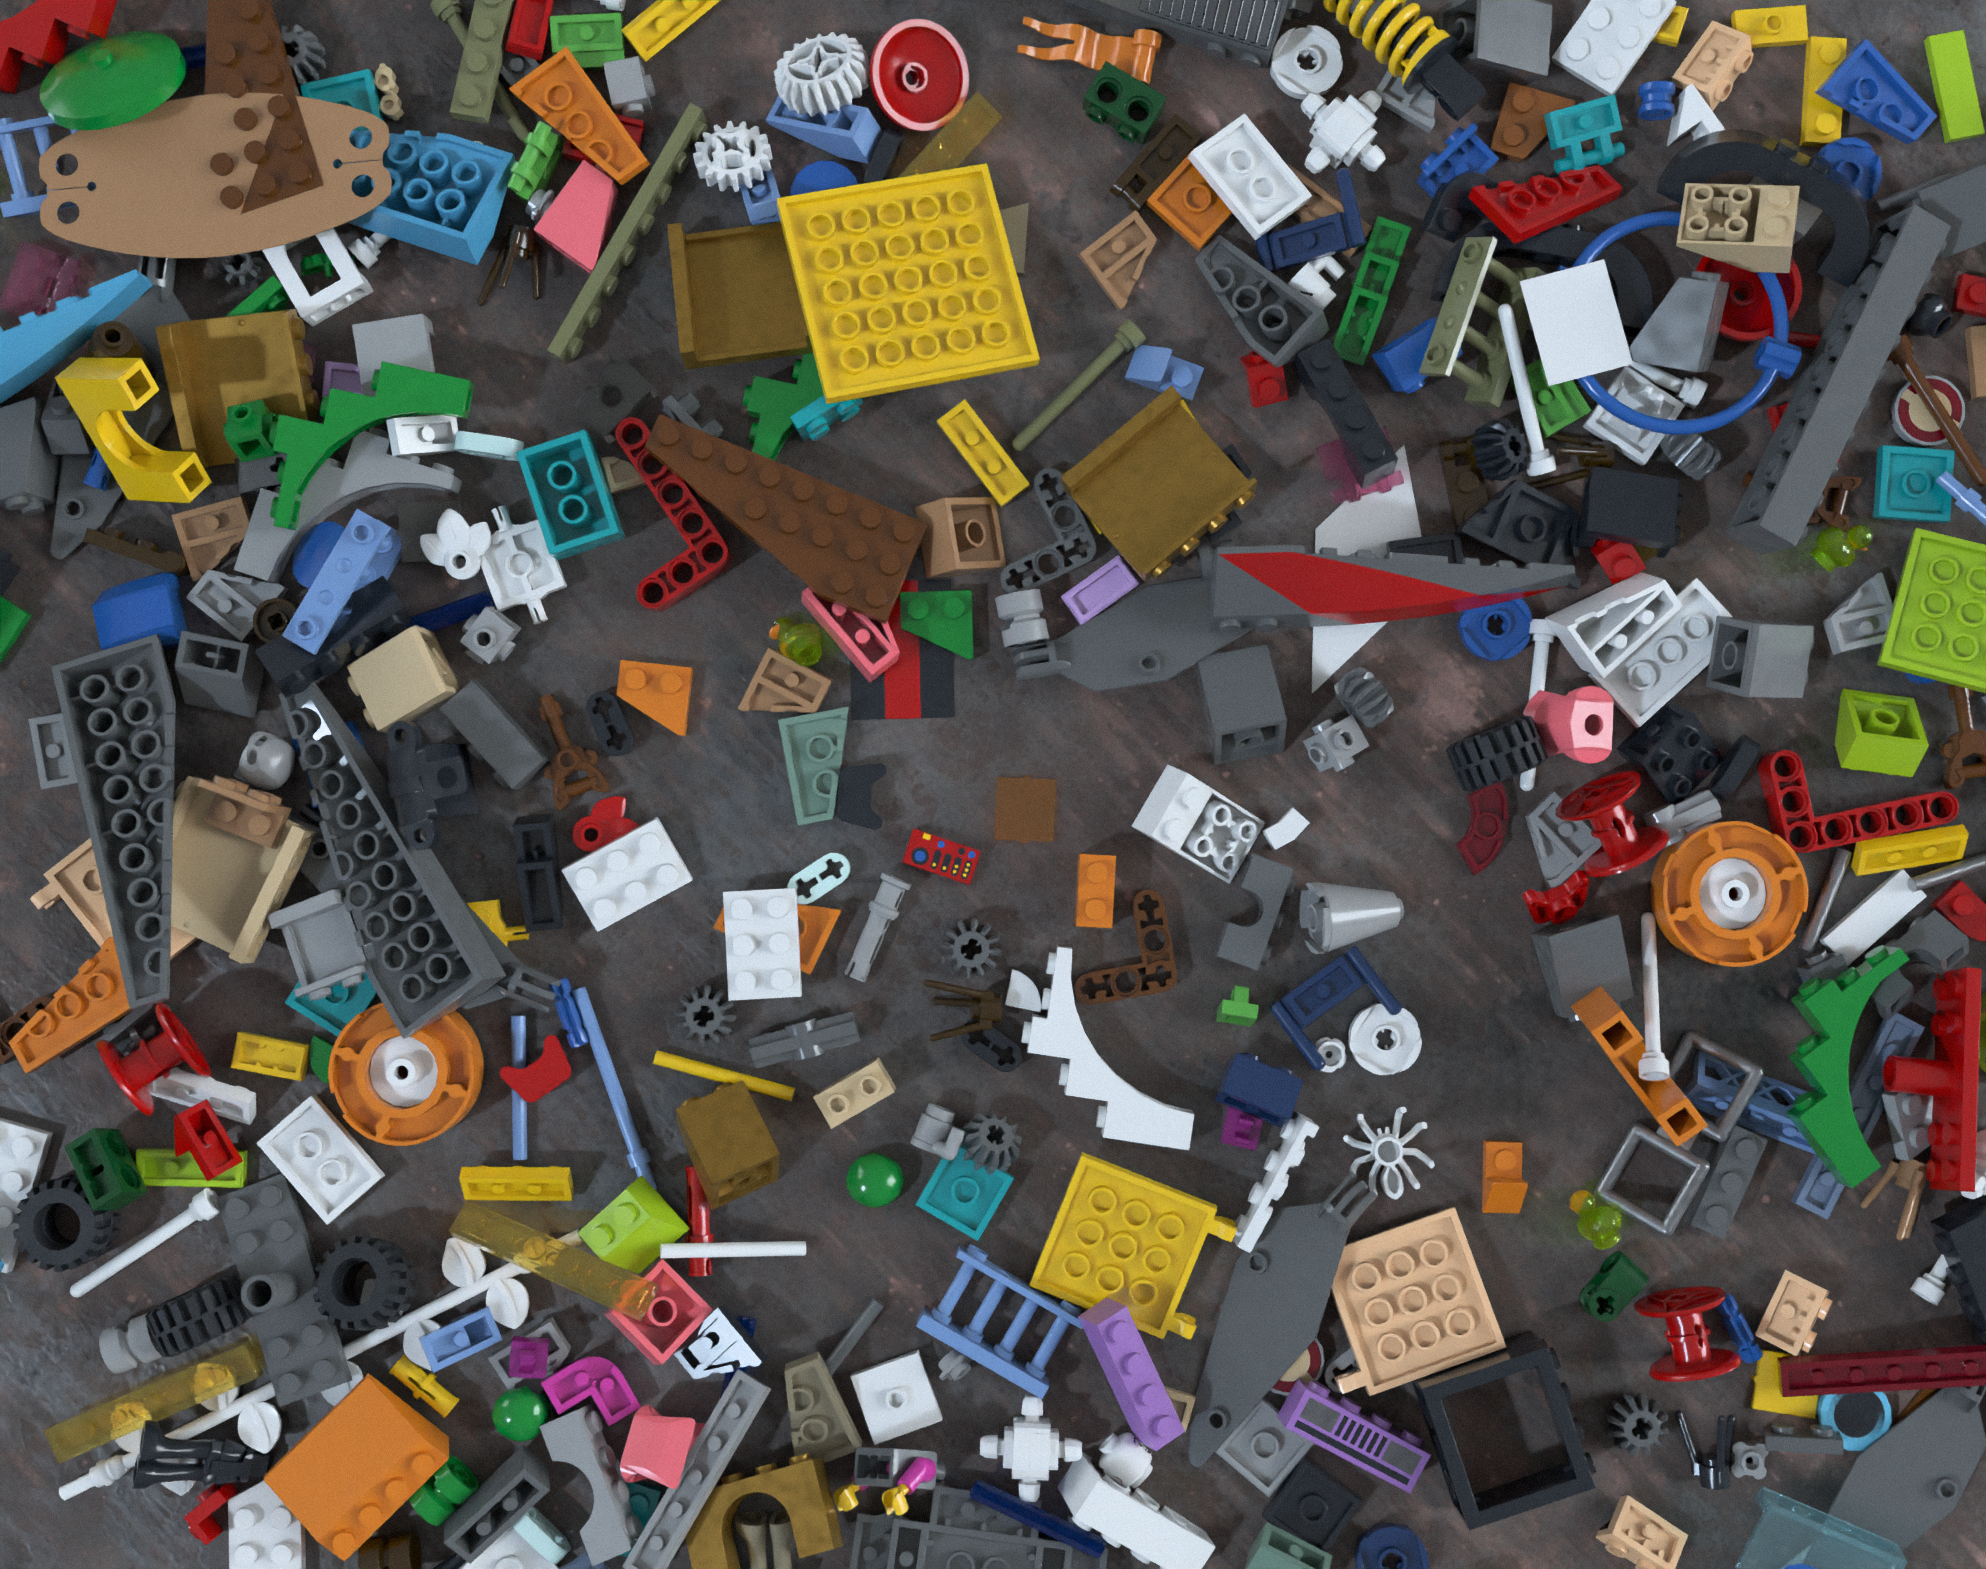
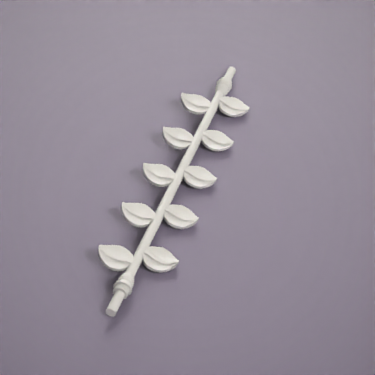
M576 1229L548 1244L546 1242L534 1243L529 1249L520 1253L514 1261L484 1275L487 1265L482 1250L477 1245L463 1238L448 1239L442 1260V1271L448 1281L460 1288L402 1316L396 1323L388 1322L389 1327L376 1329L342 1346L346 1360L405 1331L403 1348L406 1356L415 1364L432 1371L419 1337L440 1328L441 1325L429 1319L488 1290L486 1307L489 1306L494 1320L512 1329L520 1327L527 1317L530 1304L529 1295L523 1283L512 1277L520 1273L527 1274L537 1269L546 1268L547 1264L554 1260V1256L584 1242L578 1235L580 1230ZM368 1279L364 1282L360 1304H363L371 1297L376 1286V1279ZM216 1361L201 1362L195 1383V1395L197 1400L205 1408L212 1410V1412L164 1436L172 1439L188 1440L240 1414L238 1434L241 1440L251 1448L266 1454L277 1444L282 1429V1421L278 1410L272 1404L264 1402L276 1396L272 1382L236 1399L240 1386L238 1378L232 1369ZM347 1361L352 1381L321 1392L326 1401L333 1406L343 1399L364 1378L360 1368L351 1361ZM123 1402L117 1404L112 1427L115 1442L129 1453L115 1455L98 1461L95 1466L90 1468L89 1473L59 1488L60 1497L66 1501L94 1486L97 1488L104 1485L109 1486L124 1476L130 1468L135 1466L136 1458L139 1454L144 1421H156L153 1414L147 1408L137 1403ZM188 1458L156 1459L166 1463H199L198 1459ZM196 1481L162 1482L161 1484L182 1496L189 1492Z

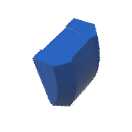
M165 572L104 590L92 605L100 648L106 650L155 634L160 636L163 651L178 648L181 631L190 632L187 630L179 592L181 588L178 575Z

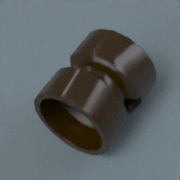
M280 598L265 600L257 607L253 615L252 623L255 633L266 643L284 633L300 604Z
M417 1531L394 1533L390 1540L385 1535L372 1536L359 1547V1569H422V1547Z

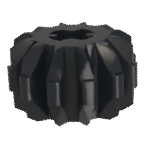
M1507 418L1502 420L1495 419L1475 430L1476 437L1471 440L1474 446L1472 455L1475 456L1477 461L1476 468L1481 469L1484 478H1491L1492 481H1503L1511 479V477L1524 471V462L1528 460L1525 448L1528 445L1525 444L1523 439L1524 432L1519 431L1516 422H1510Z

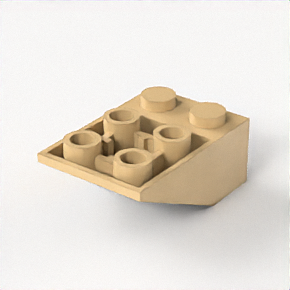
M1685 183L1676 246L1750 272L1790 273L1800 186Z

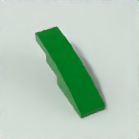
M1380 216L1376 217L1333 341V346L1341 359L1361 366L1364 365L1412 227Z

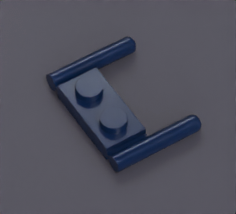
M1341 168L1336 172L1344 212H1338L1271 233V235H1268V232L1255 240L1260 265L1274 273L1277 270H1285L1366 244L1349 169Z
M1356 946L1349 949L1345 954L1338 957L1269 1008L1316 1071L1323 1069L1326 1061L1302 1029L1309 1026L1360 989L1364 984L1369 986L1390 1015H1397L1402 1009L1400 1003Z

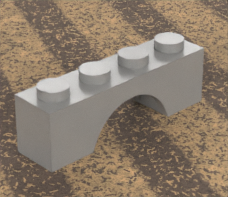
M589 1404L539 1426L552 1461L573 1464L587 1476L591 1483L594 1494L593 1510L589 1520L579 1532L592 1566L632 1550L643 1532V1527L638 1516L633 1514L628 1501V1487L623 1480H620L616 1470V1457L614 1451L606 1444L602 1433L603 1424L599 1414Z

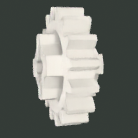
M728 121L724 129H721L716 124L714 125L715 133L703 132L704 142L695 143L696 153H693L700 179L706 178L707 186L709 187L718 183L720 191H724L727 186H732L734 192H738L741 184L752 188L751 180L755 178L762 181L764 179L763 171H770L771 169L770 160L773 158L767 135H760L759 127L757 126L748 130L747 124L744 121L740 123L739 127H734L732 121Z

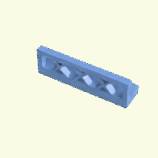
M1699 1050L1694 1056L1693 1079L1682 1092L1696 1109L1722 1118L1740 1086L1737 1080H1743L1746 1074ZM1705 1066L1716 1070L1722 1080L1706 1076ZM1764 1075L1736 1124L1816 1154L1786 1114L1787 1111L1794 1107V1100L1807 1091ZM1775 1092L1782 1095L1789 1103V1106L1779 1104L1771 1093Z

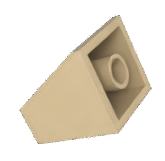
M417 625L408 628L347 666L351 674L347 678L348 683L356 696L361 695L366 706L363 709L365 719L371 728H376L380 732L387 733L389 727L397 721H413L442 707L461 690L435 633Z

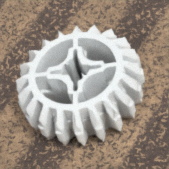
M831 32L828 36H822L819 33L813 39L806 37V41L802 44L795 43L792 51L783 52L784 58L776 62L777 69L774 71L779 97L782 98L789 111L796 110L799 115H804L808 112L813 117L817 113L822 112L826 116L831 110L839 111V108L843 105H852V99L860 98L862 90L869 87L870 65L867 53L863 50L862 45L858 44L856 38H848L847 34L836 36L834 32Z

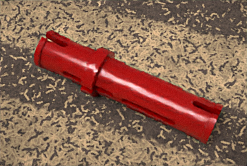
M694 1165L685 1166L689 1227L688 1234L685 1235V1243H711L714 1241V1234L710 1233V1205ZM711 1257L689 1258V1276L712 1275Z

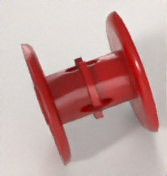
M1623 771L1598 778L1573 791L1555 809V815L1567 822L1590 820L1594 828L1590 833L1593 837L1599 838L1602 844L1584 863L1585 874L1591 877H1606L1634 868L1655 856L1670 840L1669 832L1658 826H1645L1635 829L1632 823L1635 819L1632 811L1626 810L1623 802L1630 798L1640 786L1639 773Z
M162 1002L156 1005L155 1012L164 1032L150 1041L144 1038L139 1042L140 1047L124 1056L115 1045L107 1040H100L96 1043L98 1052L116 1083L130 1101L147 1116L154 1112L155 1106L146 1086L162 1075L166 1079L171 1075L170 1070L182 1062L186 1061L197 1074L204 1078L212 1075L204 1054L178 1017Z
M1713 1286L1680 1287L1659 1291L1644 1296L1635 1302L1634 1310L1642 1316L1665 1318L1667 1330L1664 1333L1667 1342H1670L1672 1354L1661 1357L1651 1364L1649 1375L1653 1379L1665 1382L1702 1380L1725 1374L1740 1366L1741 1357L1735 1352L1709 1347L1707 1335L1711 1334L1710 1326L1704 1324L1702 1312L1713 1309L1724 1301L1726 1296L1725 1290Z

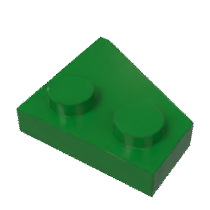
M972 590L900 592L902 630L956 653L967 660H974Z

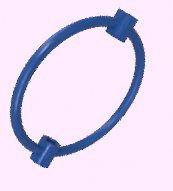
M1651 212L1617 223L1597 236L1582 251L1572 268L1592 263L1606 247L1632 232L1658 226L1679 227L1681 212ZM1560 265L1556 272L1569 268ZM1756 272L1764 285L1771 304L1774 335L1773 338L1766 336L1762 339L1753 359V368L1762 370V375L1752 389L1732 406L1699 419H1662L1643 414L1621 403L1610 395L1593 375L1578 378L1577 380L1602 408L1630 425L1651 432L1669 435L1696 434L1727 425L1751 410L1766 395L1777 376L1789 379L1793 375L1800 362L1802 353L1801 347L1788 343L1789 315L1783 290L1776 274Z

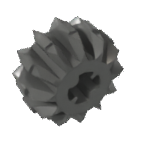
M297 24L292 31L282 25L281 37L296 84L299 83L303 86L308 83V79L311 77L314 80H319V75L316 71L326 68V63L322 59L326 53L325 48L318 42L317 36L310 32V30L305 31Z
M1706 432L1687 435L1665 434V437L1660 442L1663 453L1678 469L1685 472L1687 476H1691L1696 480L1704 479L1709 474H1712L1724 459L1721 447Z
M1359 666L1345 673L1334 685L1336 698L1341 702V706L1345 708L1348 715H1353L1356 722L1369 729L1378 723L1381 724L1394 711L1393 699L1387 693V689L1383 687L1380 680L1374 677L1372 672H1368L1363 667Z
M972 918L971 930H967L964 921L959 920L957 924L961 931L960 935L950 928L946 931V934L954 939L955 942L945 941L941 943V948L953 949V953L943 957V962L948 963L956 959L958 962L953 966L951 972L953 974L958 973L963 965L966 967L965 979L971 978L972 967H976L978 975L982 978L985 976V970L981 964L985 963L992 969H995L997 966L995 961L990 959L988 955L999 956L1002 954V950L999 948H989V944L998 942L1000 937L998 934L989 938L985 937L992 927L989 923L984 925L981 932L976 931L978 926L977 918ZM969 939L977 940L976 946L980 944L982 946V951L976 952L974 958L966 957L967 952L962 953L961 945L968 944Z
M712 984L705 985L703 995L700 989L694 986L690 989L693 999L686 995H682L679 998L680 1002L687 1009L678 1008L674 1014L678 1017H685L686 1020L677 1024L676 1027L678 1030H682L687 1026L691 1029L686 1034L685 1039L687 1041H691L698 1033L699 1045L705 1046L709 1034L713 1043L717 1044L721 1041L718 1030L726 1035L732 1032L730 1026L724 1023V1021L732 1022L737 1019L736 1014L726 1013V1009L731 1008L735 1003L733 1000L727 1001L724 1004L720 1001L726 994L724 989H720L713 997ZM708 1006L711 1008L708 1012L713 1011L714 1018L705 1024L701 1022L703 1017L698 1018L697 1012Z
M993 1110L987 1112L985 1116L978 1113L963 1127L962 1130L965 1131V1135L960 1145L961 1149L966 1150L963 1161L973 1160L975 1162L974 1171L983 1166L988 1175L994 1173L996 1169L1003 1172L1018 1158L1020 1152L1018 1148L1021 1145L1022 1138L1015 1135L1017 1125L1005 1123L1006 1115L997 1119Z
M1638 1392L1635 1399L1629 1393H1624V1403L1622 1405L1615 1400L1611 1401V1405L1616 1412L1605 1414V1419L1612 1423V1425L1606 1428V1433L1610 1437L1615 1438L1614 1445L1619 1450L1626 1448L1631 1456H1636L1641 1449L1645 1455H1651L1650 1445L1654 1444L1659 1448L1663 1447V1443L1658 1437L1659 1435L1670 1434L1669 1429L1662 1425L1669 1418L1664 1411L1659 1410L1661 1404L1656 1399L1648 1400L1644 1393ZM1640 1418L1641 1420L1637 1422L1638 1428L1634 1430L1633 1428L1636 1427V1420Z

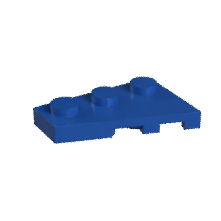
M1867 38L1853 48L1815 91L1819 96L1905 144L1916 141L1937 117L1934 111Z

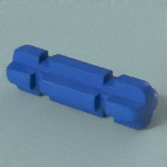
M561 978L562 982L559 987L549 984L548 988L557 993L555 996L557 1000L554 1003L563 1029L568 1030L569 1034L566 1037L570 1047L576 1048L587 1044L589 1039L585 1028H582L581 1024L583 1022L574 997L570 995V991H572L567 978Z
M1726 1293L1724 1301L1715 1308L1718 1314L1723 1316L1721 1319L1734 1345H1737V1350L1742 1360L1747 1364L1753 1363L1761 1359L1763 1353L1758 1343L1753 1341L1755 1337L1742 1312L1737 1310L1739 1306L1732 1295Z

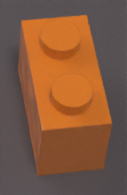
M1078 854L1075 926L1112 928L1116 856Z

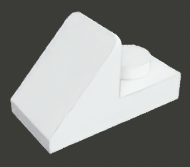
M1692 83L1675 99V115L1671 120L1667 146L1669 147L1689 132L1693 135L1694 141L1712 132L1725 130Z
M434 415L386 420L392 456L414 455L420 457L455 451V439L458 431L456 417Z

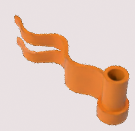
M1029 17L1023 18V25L1048 37L1072 40L1074 44H1065L1053 48L1018 45L1017 53L1045 61H1074L1096 71H1100L1105 61L1149 86L1155 54L1160 51L1162 35L1160 33L1147 29H1137L1134 32L1133 38L1109 36L1097 33L1079 24L1053 25Z

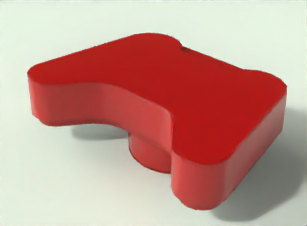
M1579 870L1574 872L1564 884L1544 892L1530 889L1523 893L1522 898L1534 922L1542 924L1551 921L1553 924H1563L1571 920L1577 914V911L1584 906L1590 881L1585 872Z
M548 1035L544 1040L543 1054L539 1059L525 1068L519 1069L512 1066H504L500 1070V1077L526 1102L531 1103L539 1100L567 1080L572 1073V1068L558 1037Z

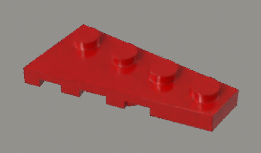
M1600 165L1584 167V169L1561 171L1559 176L1555 178L1545 177L1544 175L1532 176L1529 182L1515 184L1513 180L1499 182L1497 188L1486 189L1484 185L1474 186L1468 198L1516 244L1617 199L1623 187Z

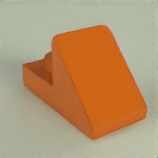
M1483 1140L1482 1212L1519 1214L1528 1188V1182L1522 1179V1142Z

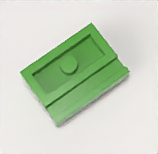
M620 12L550 16L553 56L567 46L584 71L604 70L603 63L625 59L624 34L621 31L624 28L623 15Z
M1541 358L1526 366L1543 439L1591 412L1573 380L1548 386ZM1511 375L1509 382L1516 392L1513 375Z

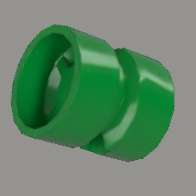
M449 1454V1459L409 1498V1501L424 1520L432 1525L441 1526L456 1511V1504H463L479 1488L478 1480L462 1460Z

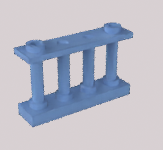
M49 116L13 123L12 118L0 119V147L14 194H11L12 201L0 203L4 218H21L40 214L41 203L46 199L47 194L34 196L33 191H29L13 135L33 131L41 156L53 145L48 128L60 126L51 120ZM70 129L71 134L79 131ZM57 161V162H56V169H57V171L59 172V174H61L60 168H59V165H58V161ZM90 182L87 185L88 190H95L96 184ZM65 202L60 205L58 210L77 207V205L73 202Z
M356 509L282 636L316 655L325 638L339 631L348 621L352 611L351 594L381 576L388 580L410 543L411 538L382 521L376 520L361 510Z
M960 1244L956 1250V1257L964 1261L938 1308L933 1307L930 1310L924 1306L917 1318L916 1327L1043 1399L1049 1388V1379L1045 1376L1046 1371L1044 1368L1069 1324L1071 1323L1080 1329L1083 1328L1078 1318L1081 1315V1307L1066 1300L1060 1302L1041 1290L1030 1287L1029 1283L987 1260L988 1254L972 1244H969L968 1248ZM978 1269L995 1279L969 1326L965 1325L964 1328H961L951 1322L952 1317L950 1314L975 1270ZM1007 1287L1025 1296L1026 1299L1001 1343H996L995 1346H992L982 1340L984 1337L982 1331ZM1040 1305L1056 1314L1057 1318L1032 1362L1027 1361L1025 1365L1013 1358L1015 1355L1013 1350L1037 1307Z

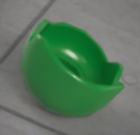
M881 1153L860 1155L849 1166L845 1179L846 1188L849 1190L850 1196L861 1205L869 1208H881L892 1204L901 1195L904 1185V1177L900 1165Z
M527 1385L522 1388L508 1389L496 1400L492 1412L493 1424L499 1433L510 1440L518 1442L529 1441L541 1432L539 1426L548 1423L552 1412V1405L545 1392L536 1394Z

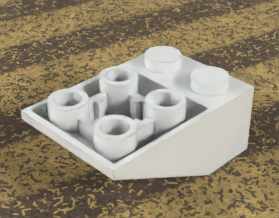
M1167 764L1132 827L1230 884L1265 822L1192 775Z

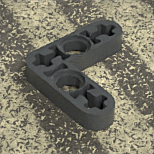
M1046 468L1038 472L1034 478L1033 489L1056 536L1057 542L1023 557L1003 569L1000 584L1007 594L1037 589L1087 565L1096 554L1097 546L1078 505L1062 488V473L1054 468ZM1047 476L1051 481L1058 480L1059 483L1055 486L1058 498L1065 494L1068 499L1058 501L1051 508L1046 504L1053 502L1050 492L1040 489L1044 482L1043 478ZM1063 507L1071 509L1075 514V521L1067 527L1058 525L1054 518L1056 511ZM1079 540L1081 544L1088 543L1090 548L1086 550L1087 557L1081 558L1079 554H1075L1068 558L1072 565L1065 567L1063 556L1057 549L1063 546L1064 553H1067L1074 549V541ZM1052 555L1058 560L1059 566L1056 572L1044 574L1039 570L1038 561L1042 556ZM1032 562L1033 572L1040 579L1039 581L1033 583L1031 575L1022 581L1023 587L1021 589H1017L1015 585H1007L1006 582L1010 579L1011 571L1021 575L1028 571L1027 566L1024 564Z

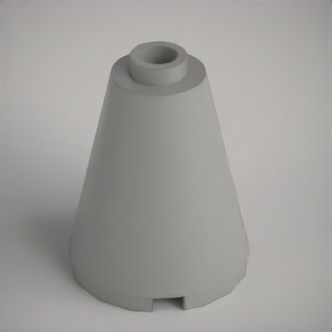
M1307 882L1305 885L1308 887V890H1302L1300 894L1299 916L1301 929L1308 928L1310 939L1304 940L1307 947L1314 954H1324L1395 928L1404 916L1402 900L1397 898L1395 893L1391 891L1322 882Z

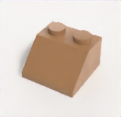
M994 497L941 498L915 507L917 520L928 524L921 541L927 578L953 577L1006 567Z

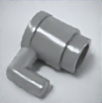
M928 1103L926 1111L921 1114L910 1143L925 1151L937 1154L946 1160H953L957 1156L965 1131L953 1127L952 1121L955 1112L939 1105Z

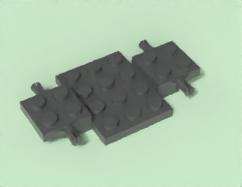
M935 1486L929 1523L911 1521L904 1516L896 1515L895 1510L889 1515L884 1513L877 1516L858 1513L850 1569H1106L1108 1549L1089 1546L1080 1541L1081 1527L1075 1523L1073 1532L1074 1521L1071 1516H1067L1065 1539L1056 1541L1038 1539L1041 1500L1024 1502L1021 1501L1020 1497Z

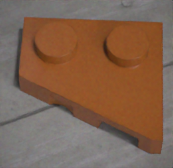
M1509 82L1505 89L1489 149L1497 157L1522 163L1548 135L1543 114L1574 106L1575 100Z

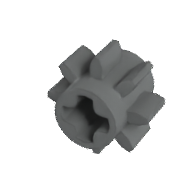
M258 251L223 256L222 263L218 264L217 268L224 273H228L225 281L232 286L239 280L242 286L250 289V282L256 279L263 280V277L260 275L261 267L267 264L262 258L255 257Z

